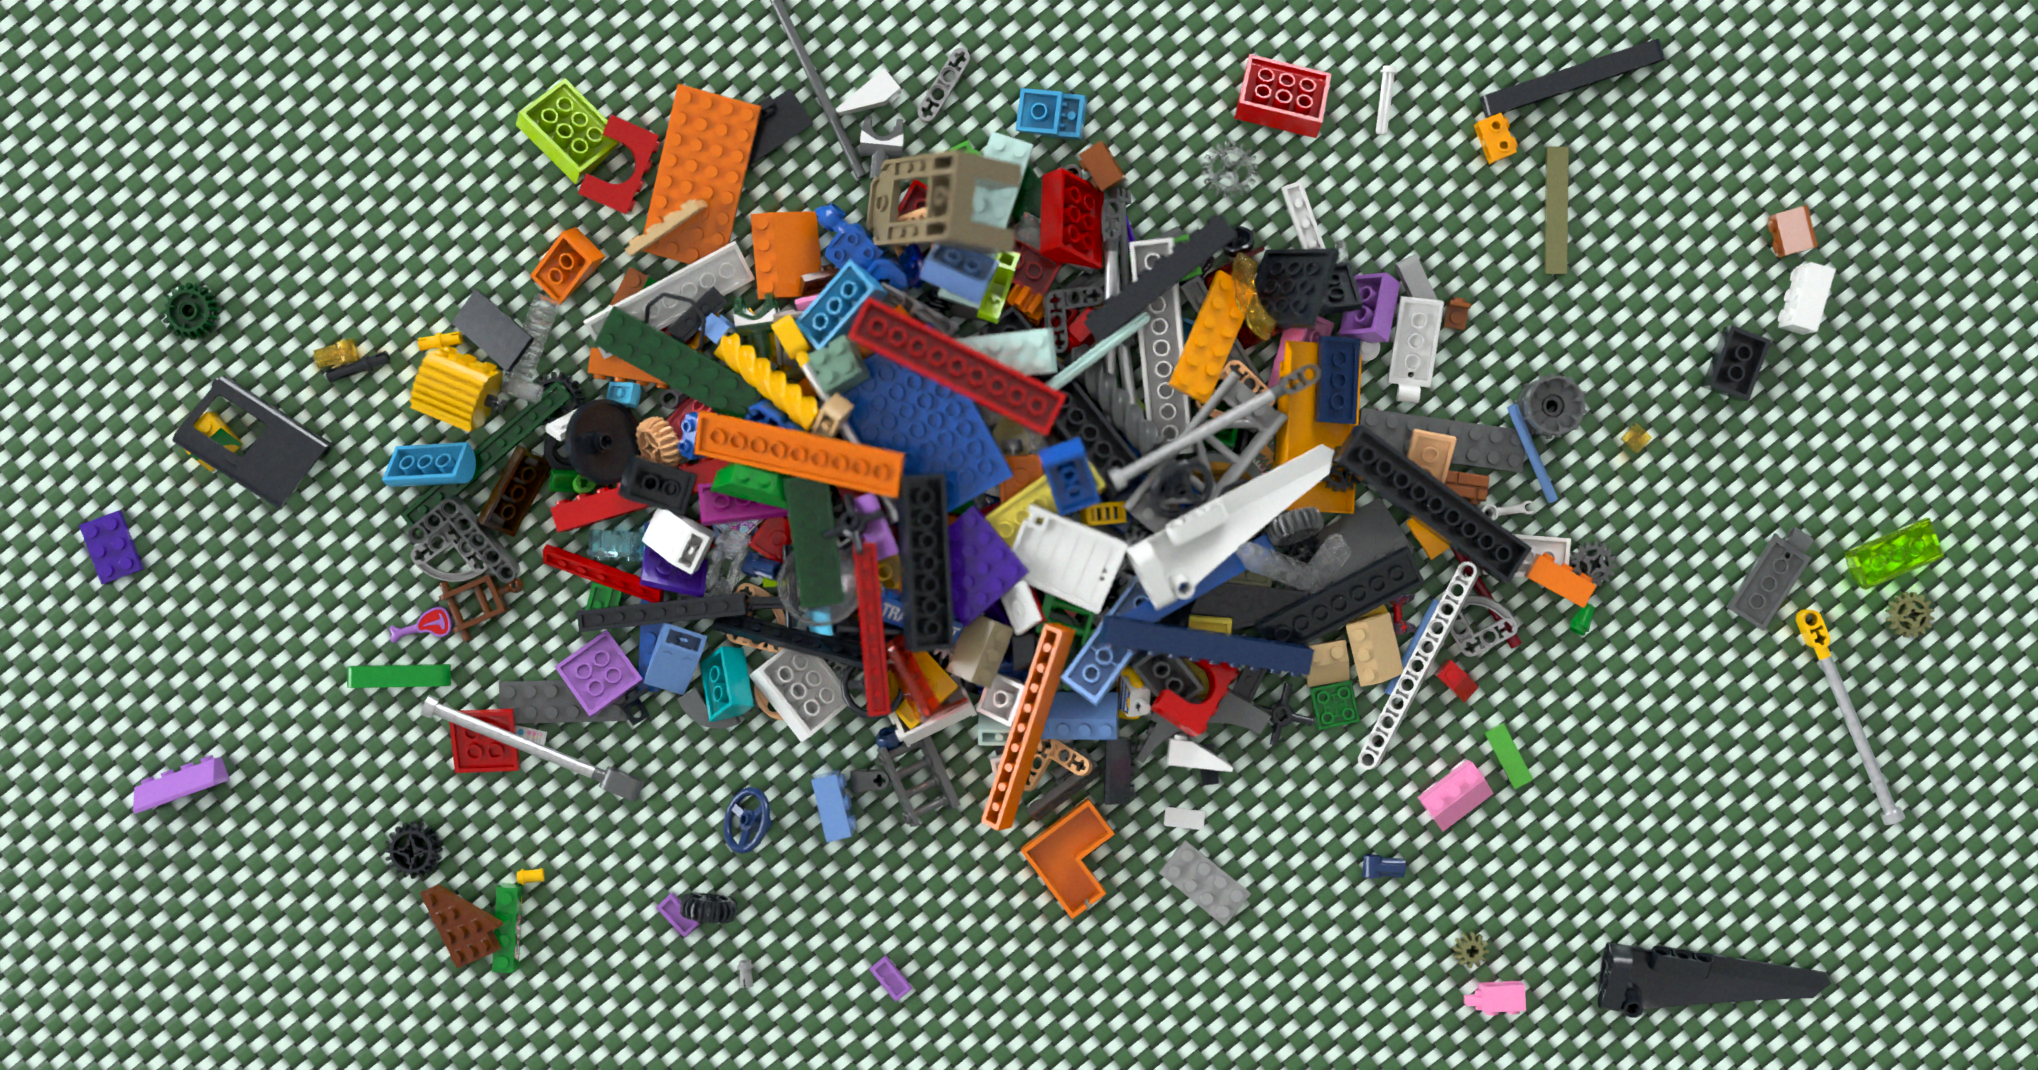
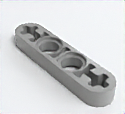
M957 48L952 52L918 108V116L922 122L930 123L936 119L968 67L970 55L966 49ZM961 54H964V59L966 61H961L957 66L958 69H961L960 72H958L954 67L949 66L950 63H952V65L955 66L957 62V58L955 57L956 55L960 56ZM947 71L954 72L956 76L954 81L946 82L943 78L944 73ZM934 90H943L944 97L941 100H935L932 97ZM928 99H930V101H931L933 104H936V105H939V106L936 108V107L933 105V107L931 108V113H932L933 115H932V116H929V115H928V116H926V118H925V117H923V116H924V113L922 112V110H923V109L927 110V109L929 108L930 103L927 102V101H928Z

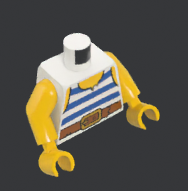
M1127 665L1117 679L1116 692H1119V718L1133 720L1150 712L1151 690L1136 671Z

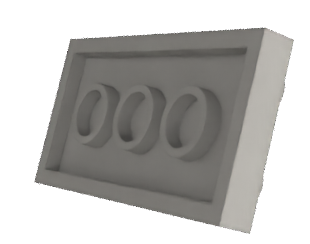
M1186 840L1182 842L1159 871L1160 875L1224 927L1251 895L1246 888Z

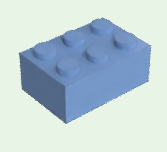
M839 769L815 775L811 781L826 842L852 837L857 827L855 815H851L850 812L852 801L850 794L846 795L845 786H847L845 774H841Z

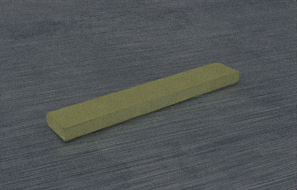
M1546 147L1544 275L1567 274L1569 147Z

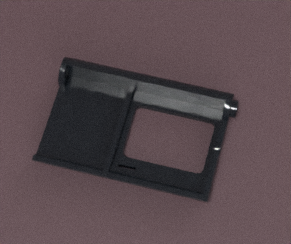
M226 375L215 378L212 388L178 428L172 439V442L279 510L283 508L286 500L317 460L322 461L325 459L333 446L328 440ZM218 396L224 397L267 425L266 429L242 457L234 454L194 428L195 423Z

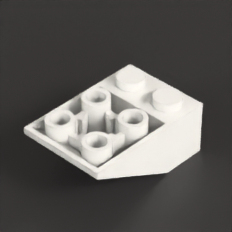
M657 508L642 541L671 564L692 575L699 570L716 532L684 515Z

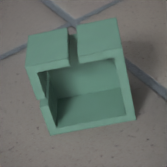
M845 334L828 343L829 348L823 346L808 355L814 371L819 374L817 378L823 392L832 397L836 393L841 395L871 378L857 344L849 340Z

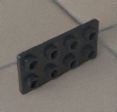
M788 89L774 99L769 96L756 104L762 106L748 167L813 125L810 117L791 89Z

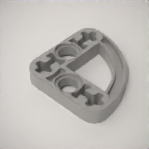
M449 522L423 543L417 545L411 552V559L420 570L433 578L443 581L459 582L474 579L490 569L485 563H483L484 568L476 567L478 561L475 558H471V560L469 556L475 554V551L472 550L469 553L463 551L462 545L465 540L463 538L460 539L457 534H451L453 529ZM435 537H441L444 541L440 549L435 548L433 545ZM453 545L471 570L462 573H450L435 568L429 562ZM428 547L434 552V554L427 552L424 555L425 560L417 558L419 556L418 551L424 552Z
M1468 595L1464 605L1486 607L1496 612L1502 619L1474 633L1463 612L1460 611L1458 615L1461 618L1455 620L1450 630L1462 653L1468 657H1473L1515 635L1518 630V623L1511 612L1497 601L1485 596ZM1504 622L1513 623L1512 631L1509 632L1508 629L1502 631L1503 637L1500 638L1498 631L1494 627L1498 626L1500 630L1505 626ZM1456 623H1463L1466 626V631L1458 634L1454 631V625ZM1485 632H1494L1495 640L1493 642H1486L1483 638ZM1479 636L1484 647L1481 648L1480 644L1474 647L1475 651L1466 650L1467 642L1473 644L1478 641L1476 637Z

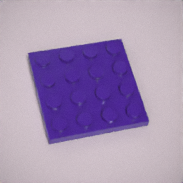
M975 505L971 506L948 527L952 611L964 627L971 624L1030 572Z

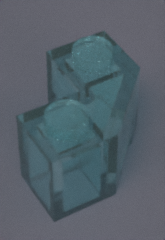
M589 530L588 555L597 556V560H610V556L627 557V561L639 562L640 558H643L645 547L648 546L642 541L645 532Z

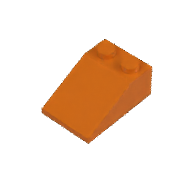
M574 227L560 234L530 277L558 305H562L597 269L606 256L577 227Z

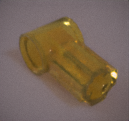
M354 338L336 342L335 345L313 350L314 361L318 368L360 360Z

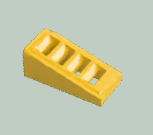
M1125 501L1098 503L1080 509V522L1086 526L1126 523V508L1123 507ZM1114 506H1117V519L1114 516ZM1106 507H1108V520L1106 517ZM1097 508H1099L1100 520H1098Z

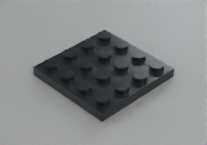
M1337 249L1265 250L1252 286L1256 291L1241 326L1248 328H1314L1340 252Z

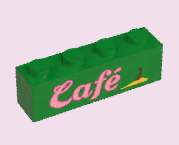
M502 883L496 888L495 917L501 920L503 925L494 929V933L502 949L493 953L492 972L514 973L519 968L523 903L522 884Z

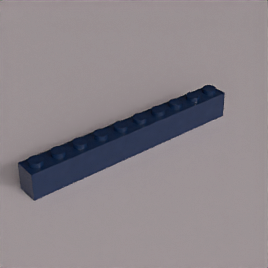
M1104 614L1099 639L1106 644L1105 647L1111 649H1118V646L1126 647V650L1131 652H1139V649L1147 650L1148 654L1159 656L1160 653H1167L1168 657L1180 659V656H1186L1188 660L1196 662L1206 659L1208 663L1221 665V662H1226L1229 666L1241 668V665L1249 666V669L1261 671V668L1269 669L1271 673L1281 674L1282 671H1285L1295 677H1301L1302 674L1309 675L1314 650L1305 645Z

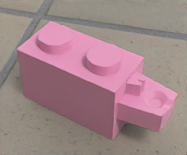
M1521 981L1478 983V990H1475V994L1464 995V1004L1466 1006H1476V1010H1482L1486 1015H1498L1499 1012H1507V1014L1513 1015L1520 1014V1011H1526L1525 985Z

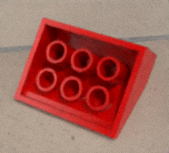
M1249 54L1234 119L1317 138L1323 122L1331 73Z
M1064 168L1046 173L1042 177L1040 254L1054 261L1101 269L1104 192L1100 189L1096 190L1091 183Z

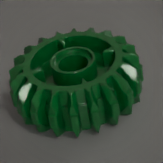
M186 283V286L180 284L178 285V290L170 289L172 296H165L169 301L168 303H162L166 310L161 312L162 315H167L163 322L170 323L167 329L170 331L174 330L173 334L175 336L181 335V338L186 340L188 338L196 340L197 337L202 339L204 338V333L212 334L210 327H217L214 320H220L216 313L221 312L220 308H215L220 303L216 299L213 300L215 294L212 292L208 293L209 288H201V285L197 283L194 286L192 283ZM193 306L194 314L190 317L188 310Z

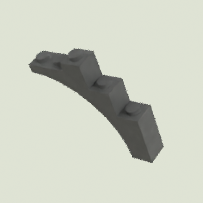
M1229 688L1227 695L1218 702L1217 706L1219 708L1213 717L1210 716L1207 723L1233 724L1261 734L1271 718V712ZM1197 694L1188 702L1199 704L1205 698ZM1150 710V719L1156 723L1151 722L1146 731V734H1148L1146 740H1141L1135 749L1137 752L1136 759L1142 763L1145 762L1159 744L1181 730L1153 710Z

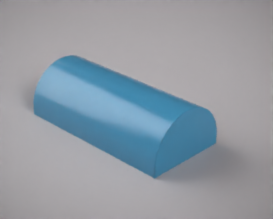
M468 442L396 446L382 481L389 487L468 483L475 473V454Z

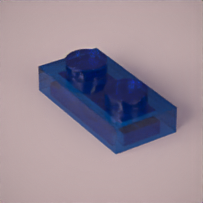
M910 244L899 258L911 286L919 289L925 282V280L920 278L925 259L918 244Z

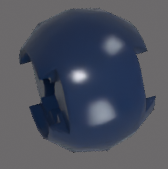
M884 727L878 732L876 736L878 748L886 747L887 751H891L902 745V742L899 741L896 735V728Z

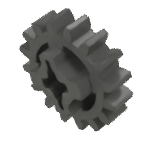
M1593 541L1592 545L1589 542H1584V548L1578 545V553H1571L1575 558L1574 560H1569V563L1574 564V567H1572L1574 568L1573 572H1576L1578 576L1583 573L1592 577L1597 572L1602 573L1600 576L1593 578L1591 582L1593 584L1595 582L1597 586H1602L1601 580L1609 582L1607 576L1615 575L1611 569L1617 567L1616 564H1612L1616 556H1610L1613 550H1605V543H1601L1598 546V541ZM1593 549L1595 550V551L1592 552L1591 555H1585V554H1584L1585 552H1587V551H1589V550H1593ZM1590 560H1594L1596 567H1592L1589 563Z

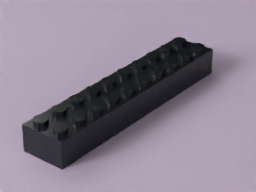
M1013 305L1000 315L998 323L990 322L981 328L979 336L1031 331L1034 329ZM1056 358L1057 372L1026 376L1045 384L1065 368ZM1072 379L1057 390L1065 394L1066 397L1051 428L1063 443L1080 437L1087 459L1106 483V486L1101 490L1111 502L1141 480L1147 470L1126 481V487L1118 491L1115 489L1107 472L1115 467L1121 470L1139 459L1077 382Z
M1364 425L1354 426L1332 459L1335 464L1499 582L1509 584L1532 550V547Z

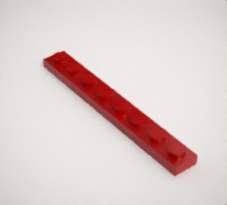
M876 542L862 543L863 554H855L854 544L853 553L868 716L871 717L891 714Z

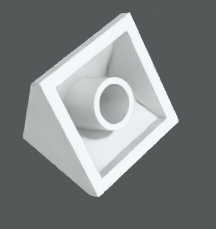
M997 673L991 689L984 687L976 711L1012 727L1025 684L1018 679Z

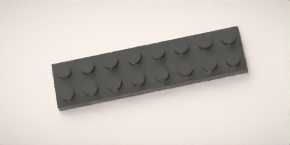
M1360 408L1358 425H1364L1405 456H1407L1413 429L1456 437L1457 440L1450 464L1515 473L1523 472L1525 449L1516 429Z

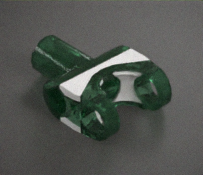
M773 292L765 293L763 310L757 315L749 311L742 296L736 297L734 300L736 333L739 335V338L751 336V343L755 349L756 358L773 356L770 333L775 332L771 324L774 323L773 314L780 313Z

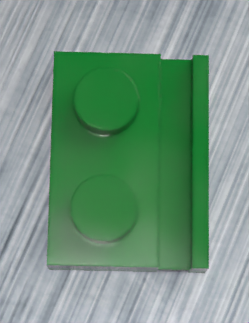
M593 582L585 610L620 606L623 592Z

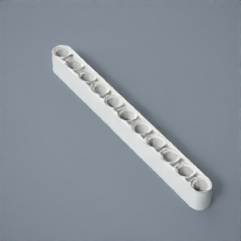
M1463 562L1457 568L1359 754L1358 763L1362 768L1374 769L1378 767L1479 576V569L1475 564ZM1467 566H1472L1474 573L1471 577L1466 578L1463 575V570ZM1457 585H1462L1464 592L1461 596L1456 597L1453 589ZM1447 604H1452L1454 611L1451 615L1446 616L1443 608ZM1436 623H1442L1444 626L1441 634H1436L1433 630ZM1428 641H1431L1434 645L1431 653H1426L1423 648L1424 644ZM1417 660H1421L1424 664V668L1420 672H1416L1414 669V663ZM1407 679H1411L1414 683V687L1410 691L1404 688V682ZM1397 698H1401L1404 701V706L1400 710L1394 706V701ZM1388 716L1394 720V725L1390 729L1384 725V720ZM1378 735H1381L1384 739V744L1381 747H1377L1374 743V739ZM1367 754H1371L1374 757V763L1371 766L1365 763L1364 759Z

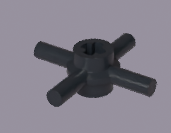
M851 493L844 495L847 512L842 515L840 525L823 531V535L827 540L845 533L853 539L855 554L861 555L864 553L861 536L867 530V523L884 517L885 513L880 508L863 515L855 510L853 496Z
M1284 683L1280 702L1274 703L1271 707L1260 705L1271 712L1270 721L1274 727L1270 745L1278 746L1282 727L1288 726L1291 722L1308 726L1312 725L1313 718L1295 714L1292 707L1288 704L1293 684ZM1284 709L1283 712L1286 713V716L1281 717V720H1278L1279 717L1276 715V713L1281 712V710Z

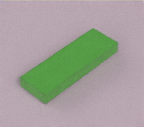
M1501 723L1484 732L1513 789H1517L1532 781L1533 778L1505 724Z

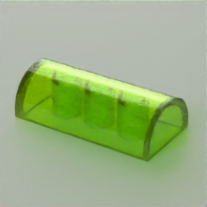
M1930 518L1914 522L1847 550L1845 553L1850 574L1858 586L1864 590L1944 558Z

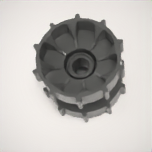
M1551 373L1548 374L1547 378L1545 375L1540 376V380L1522 385L1524 388L1519 393L1518 398L1513 400V403L1518 405L1530 435L1535 434L1545 436L1546 439H1552V435L1555 438H1559L1563 433L1579 429L1577 425L1582 420L1584 414L1588 413V410H1585L1584 394H1586V391L1580 389L1573 381V377L1565 378ZM1548 401L1554 403L1555 408L1553 412H1549L1546 409Z

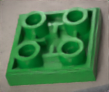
M1352 680L1309 688L1318 730L1360 722Z

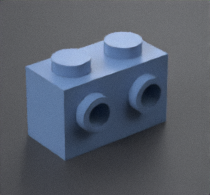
M711 313L706 317L705 335L717 345H720L723 335L730 336L734 333L739 335L740 344L744 342L745 338L736 332L739 328L723 315L717 317Z

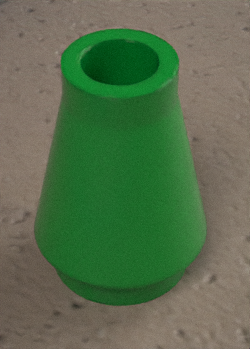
M1588 603L1584 608L1581 607L1569 622V629L1576 634L1584 636L1586 632H1589L1596 608Z

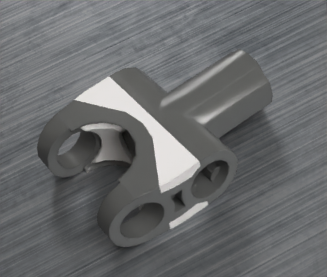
M866 116L864 119L860 138V156H871L869 179L873 180L875 176L879 177L882 172L880 167L884 160L903 158V119H897L896 126H894L891 134L887 136H879L873 131L872 116Z

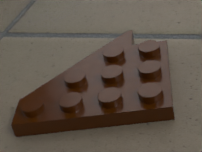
M439 884L420 892L423 902L456 968L502 949L493 931L503 925L501 920Z

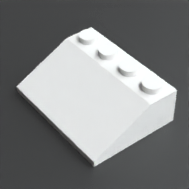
M783 648L749 675L801 742L811 737L847 706L842 698L841 681L825 660L820 657Z

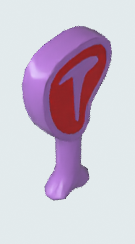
M438 606L423 613L415 625L404 628H397L391 625L390 631L392 636L390 640L398 643L404 636L429 632L438 637H445L453 629L451 614L445 607Z

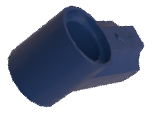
M748 551L740 571L754 578L760 576L777 581L783 575V564Z
M1364 854L1363 877L1381 878V876L1404 878L1406 872L1405 859Z

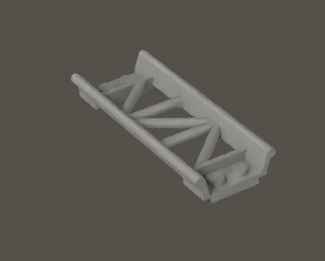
M1231 371L1179 437L1211 421L1207 420V418L1221 401L1233 409L1257 394L1243 384L1236 373ZM1267 404L1243 417L1244 419H1240L1225 427L1256 428L1259 431L1239 456L1213 435L1204 439L1233 463L1217 484H1215L1213 477V490L1205 504L1216 499L1225 485L1236 482L1287 420L1288 417L1284 413L1273 409ZM1201 440L1195 444L1199 461L1205 464L1211 471L1204 444ZM1179 453L1157 464L1123 506L1154 534L1166 529L1165 526L1175 519H1166L1158 516L1151 508L1148 492L1158 474L1169 465L1177 463L1174 459ZM1191 474L1188 480L1189 483L1203 493L1205 484ZM1172 497L1162 504L1193 503L1186 498L1175 499ZM1160 504L1164 509L1169 510L1164 505Z

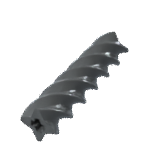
M1085 343L1080 347L1072 348L1070 354L1062 363L1066 367L1070 366L1089 351V346ZM1100 359L1075 377L1079 383L1086 386L1089 395L1099 402L1105 414L1113 418L1116 427L1127 435L1132 446L1140 450L1142 457L1157 450L1167 440L1166 437L1158 435L1154 422L1144 419L1142 408L1130 403L1129 393L1125 389L1117 387L1115 376L1111 373L1103 372V364Z

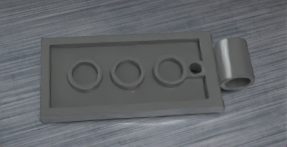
M1793 527L1788 532L1785 540L1774 533L1726 608L1764 631L1811 560V556L1803 552L1810 548L1814 539L1797 527Z

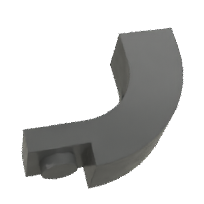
M699 687L677 699L684 712L693 721L702 726L723 729L735 726L741 722L738 716L709 722L706 699ZM752 709L748 710L746 713H744L743 715H741V717H743V716L749 714V713L752 712L753 710H752Z

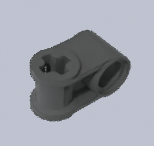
M857 769L850 771L851 791L853 793L883 790L891 783L885 769ZM880 775L882 778H885L886 780L882 784L879 780L877 781L876 779Z

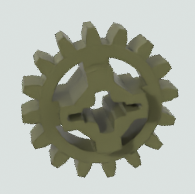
M1902 592V597L1895 595L1894 599L1896 602L1888 603L1891 606V610H1885L1886 613L1890 614L1886 621L1892 622L1889 628L1896 629V635L1903 634V637L1909 638L1910 635L1917 638L1918 633L1926 634L1924 628L1932 627L1928 623L1929 620H1935L1934 617L1930 616V613L1935 610L1928 608L1931 601H1924L1925 596H1917L1916 592H1910V594ZM1913 601L1916 602L1920 606V608L1916 607V604L1913 603ZM1911 612H1916L1915 614L1910 615L1909 618L1904 617L1908 616V614H1911ZM1899 622H1903L1907 628H1904Z

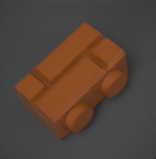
M1448 470L1445 485L1464 499H1467L1471 504L1479 505L1480 501L1485 502L1487 499L1489 476Z

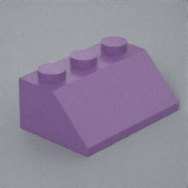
M1387 272L1354 276L1363 303L1362 310L1343 313L1339 335L1360 339V341L1368 343L1389 342L1400 282Z
M872 492L853 500L855 510L863 515L881 508L875 493ZM885 517L867 523V530L861 536V539L865 538L867 542H876L877 561L899 552Z

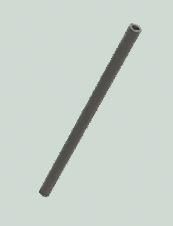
M770 0L856 178H862L866 175V172L782 0Z

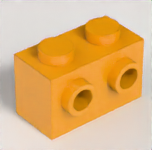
M1502 112L1481 120L1474 125L1489 165L1517 153V141L1514 136L1511 137L1508 130L1510 128L1509 121L1506 117H1503Z

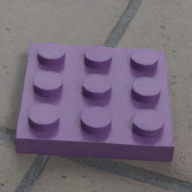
M605 630L554 666L590 718L644 681L608 630Z

